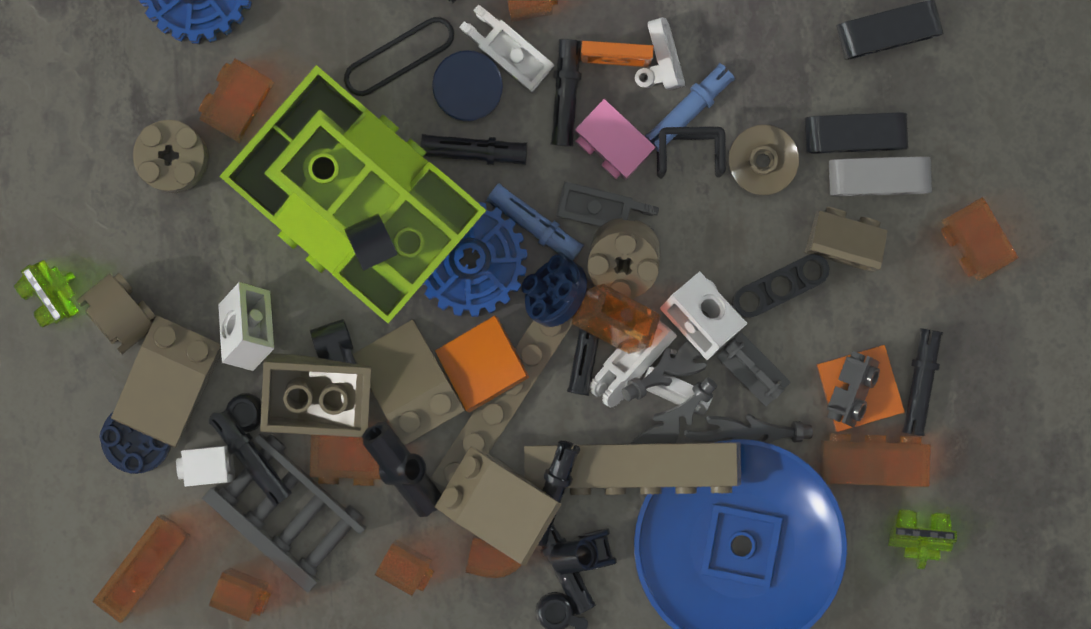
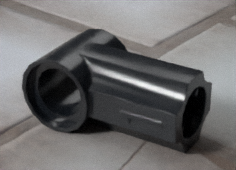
M344 319L310 330L318 358L356 364L351 351L353 344Z

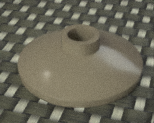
M756 125L744 130L734 140L729 151L728 164L732 177L741 188L756 195H771L780 192L792 182L798 171L799 153L793 139L782 129L771 125ZM766 155L769 158V165L764 168L759 167L756 163L757 156Z

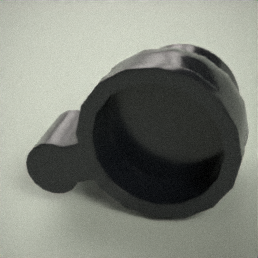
M242 393L234 396L228 402L226 409H228L244 432L256 430L261 425L262 401L257 396L250 393ZM213 413L209 418V422L220 413Z
M547 593L537 603L535 610L536 618L545 629H565L569 625L575 627V629H587L588 621L584 616L574 615V608L568 597L563 593Z

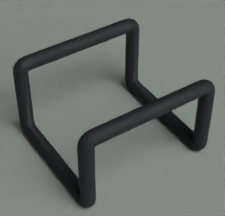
M665 127L660 130L659 152L657 151V176L659 178H663L667 171L666 134H677L672 140L714 139L715 175L719 178L725 173L726 137L725 130L722 127Z

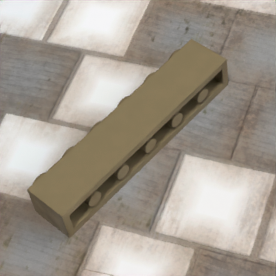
M740 442L577 445L580 448V452L577 455L571 472L573 480L571 485L566 488H570V495H591V488H605V495L626 494V488L640 487V494H662L661 487H675V494L697 493V487H711V493H732V486L741 485ZM557 445L524 446L525 478L541 490H543L546 481L544 479L545 470L551 467Z

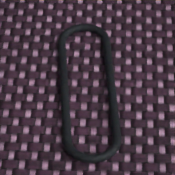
M441 17L430 18L351 64L344 74L346 88L357 96L368 95L446 50L454 39L452 25ZM434 22H440L448 28L449 38L439 48L369 89L359 91L351 86L349 81L351 71Z

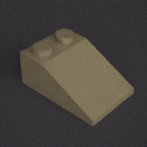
M156 315L140 347L111 419L176 448L221 357V344Z
M413 319L353 354L357 364L371 366L370 388L404 446L466 411Z
M270 353L263 363L260 432L361 437L368 428L371 366L304 355Z
M470 446L435 508L521 565L526 566L562 504L499 459Z

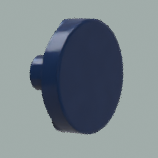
M466 50L449 55L439 64L433 76L432 89L438 106L446 115L458 121L472 122L488 116L499 105L503 92V81L498 67L489 57L476 51Z
M556 254L550 258L549 262L540 267L535 274L528 275L522 282L521 289L526 294L525 308L530 318L545 327L559 326L568 321L577 312L586 294L587 277L583 268L572 260Z
M113 412L107 417L100 431L99 438L105 457L114 467L130 474L145 473L157 468L167 458L171 450L170 445L112 420Z

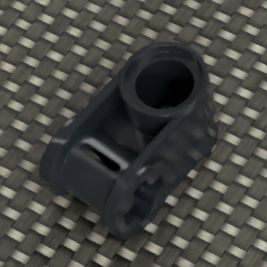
M609 528L581 534L578 538L556 544L551 550L550 555L551 564L555 571L565 575L616 564L617 559L612 557L607 537L610 534Z

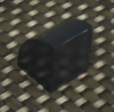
M378 213L344 229L363 271L398 255Z

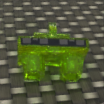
M44 260L34 265L30 264L20 271L23 276L14 285V288L20 297L25 300L37 295L43 305L33 313L41 327L53 323L57 324L79 313L71 301V298L75 296V293L69 286L76 279L73 272L62 275L56 266L49 268Z
M899 510L895 524L888 536V546L905 547L904 558L916 559L917 569L923 570L926 567L927 560L939 561L940 551H952L953 544L957 542V531H952L950 514H931L929 517V529L917 528V512L910 510Z

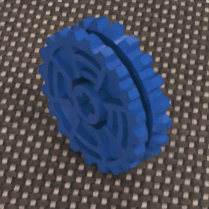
M139 0L144 7H149L145 14L152 22L158 21L156 27L163 33L167 34L172 31V37L181 42L185 37H188L192 44H200L201 39L205 37L210 43L217 41V34L221 32L228 36L233 32L231 25L234 22L241 25L245 20L241 14L243 9L250 10L252 6L250 0Z
M479 202V204L486 209V212L422 284L428 287L424 294L429 300L437 298L439 300L437 306L445 311L448 307H452L454 315L462 316L464 311H470L472 317H479L480 310L486 309L490 314L496 311L495 304L501 302L506 305L510 302L508 295L510 291L518 292L521 284L517 281L518 277L525 276L527 270L525 266L521 265V261L527 259V250L520 248V244L524 242L523 235L513 231L516 223L511 218L503 220L501 218L502 210L497 207L492 212L488 211L486 203ZM472 250L473 255L475 252L480 255V258L476 260L475 268L468 269V264L465 267L461 265L460 261L465 258V251Z

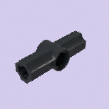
M380 421L367 428L361 438L364 447L379 465L381 480L386 485H395L419 517H427L432 512L437 511L438 509L435 508V505L442 494L427 476L426 463L423 457L419 454L410 453L387 422Z

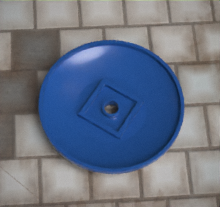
M731 439L718 441L740 442L741 485L732 486V493H711V487H697V493L675 494V487H661L662 494H647L640 509L635 529L634 555L636 568L643 590L651 605L671 628L810 629L824 615L837 595L843 580L847 561V533L842 511L836 497L820 474L803 459L790 451L773 444L755 440ZM740 535L748 537L752 543V549L746 556L737 555L732 547L734 539Z

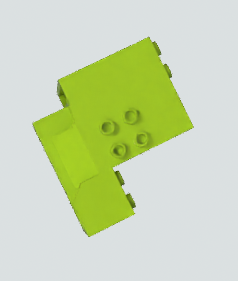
M316 65L219 177L281 229L277 236L292 249H295L298 245L309 254L305 259L320 273L327 269L348 290L389 324L486 212V209L441 170L424 159L423 156L427 152L411 138L407 142L401 139L396 134L399 128L383 114L378 119ZM319 158H328L334 163L335 171L328 179H319L313 173V164ZM378 213L398 255L363 271L344 229Z

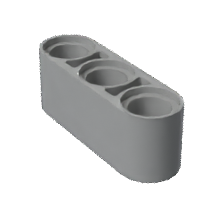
M931 157L829 160L830 196L932 193Z

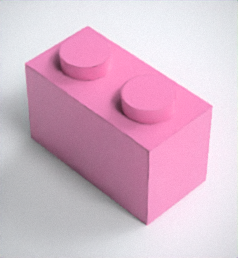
M605 99L575 129V133L579 136L575 142L590 156L595 151L604 160L601 166L614 179L621 176L627 180L656 148Z

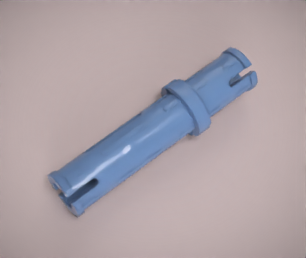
M719 63L700 84L695 83L690 88L691 93L645 135L655 145V150L659 152V132L662 128L685 127L705 107L710 108L714 104L713 99L735 80V77L729 70L725 72L726 67ZM666 134V145L677 134Z
M500 183L495 186L487 197L486 202L502 210L506 216L533 234V236L539 239L538 243L543 247L547 245L558 254L572 261L582 250L584 245L560 229L559 223L555 220L551 222Z

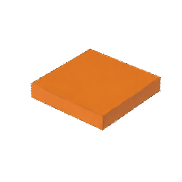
M582 41L580 61L590 64L649 67L653 59L654 45Z
M495 315L435 350L461 403L469 413L530 378L499 318Z
M885 345L857 352L879 361L878 368L880 369V374L876 385L869 389L866 396L867 409L861 421L856 422L855 427L905 413ZM851 355L816 364L828 404L835 386L848 390L850 384L842 382L838 378L846 357ZM842 419L841 422L833 420L836 432L853 428L842 423Z

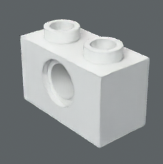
M700 271L674 292L660 307L661 311L706 360L710 359L748 324L735 307L730 305L718 292L715 284L711 280L706 279ZM702 310L705 311L710 318L706 317L703 314Z
M238 282L218 304L222 363L254 371L274 350L270 291Z
M227 445L182 450V457L176 459L178 479H184L185 487L233 481L235 479L233 454H229V447Z

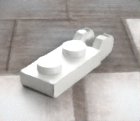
M478 5L473 11L481 21L486 22L493 30L484 38L470 23L464 21L459 28L479 45V49L533 93L555 65L504 21H498L488 11Z
M651 313L648 314L605 361L604 367L590 382V392L597 397L603 395V403L610 408H614L624 399L621 390L627 386L628 381L635 377L640 378L677 335Z

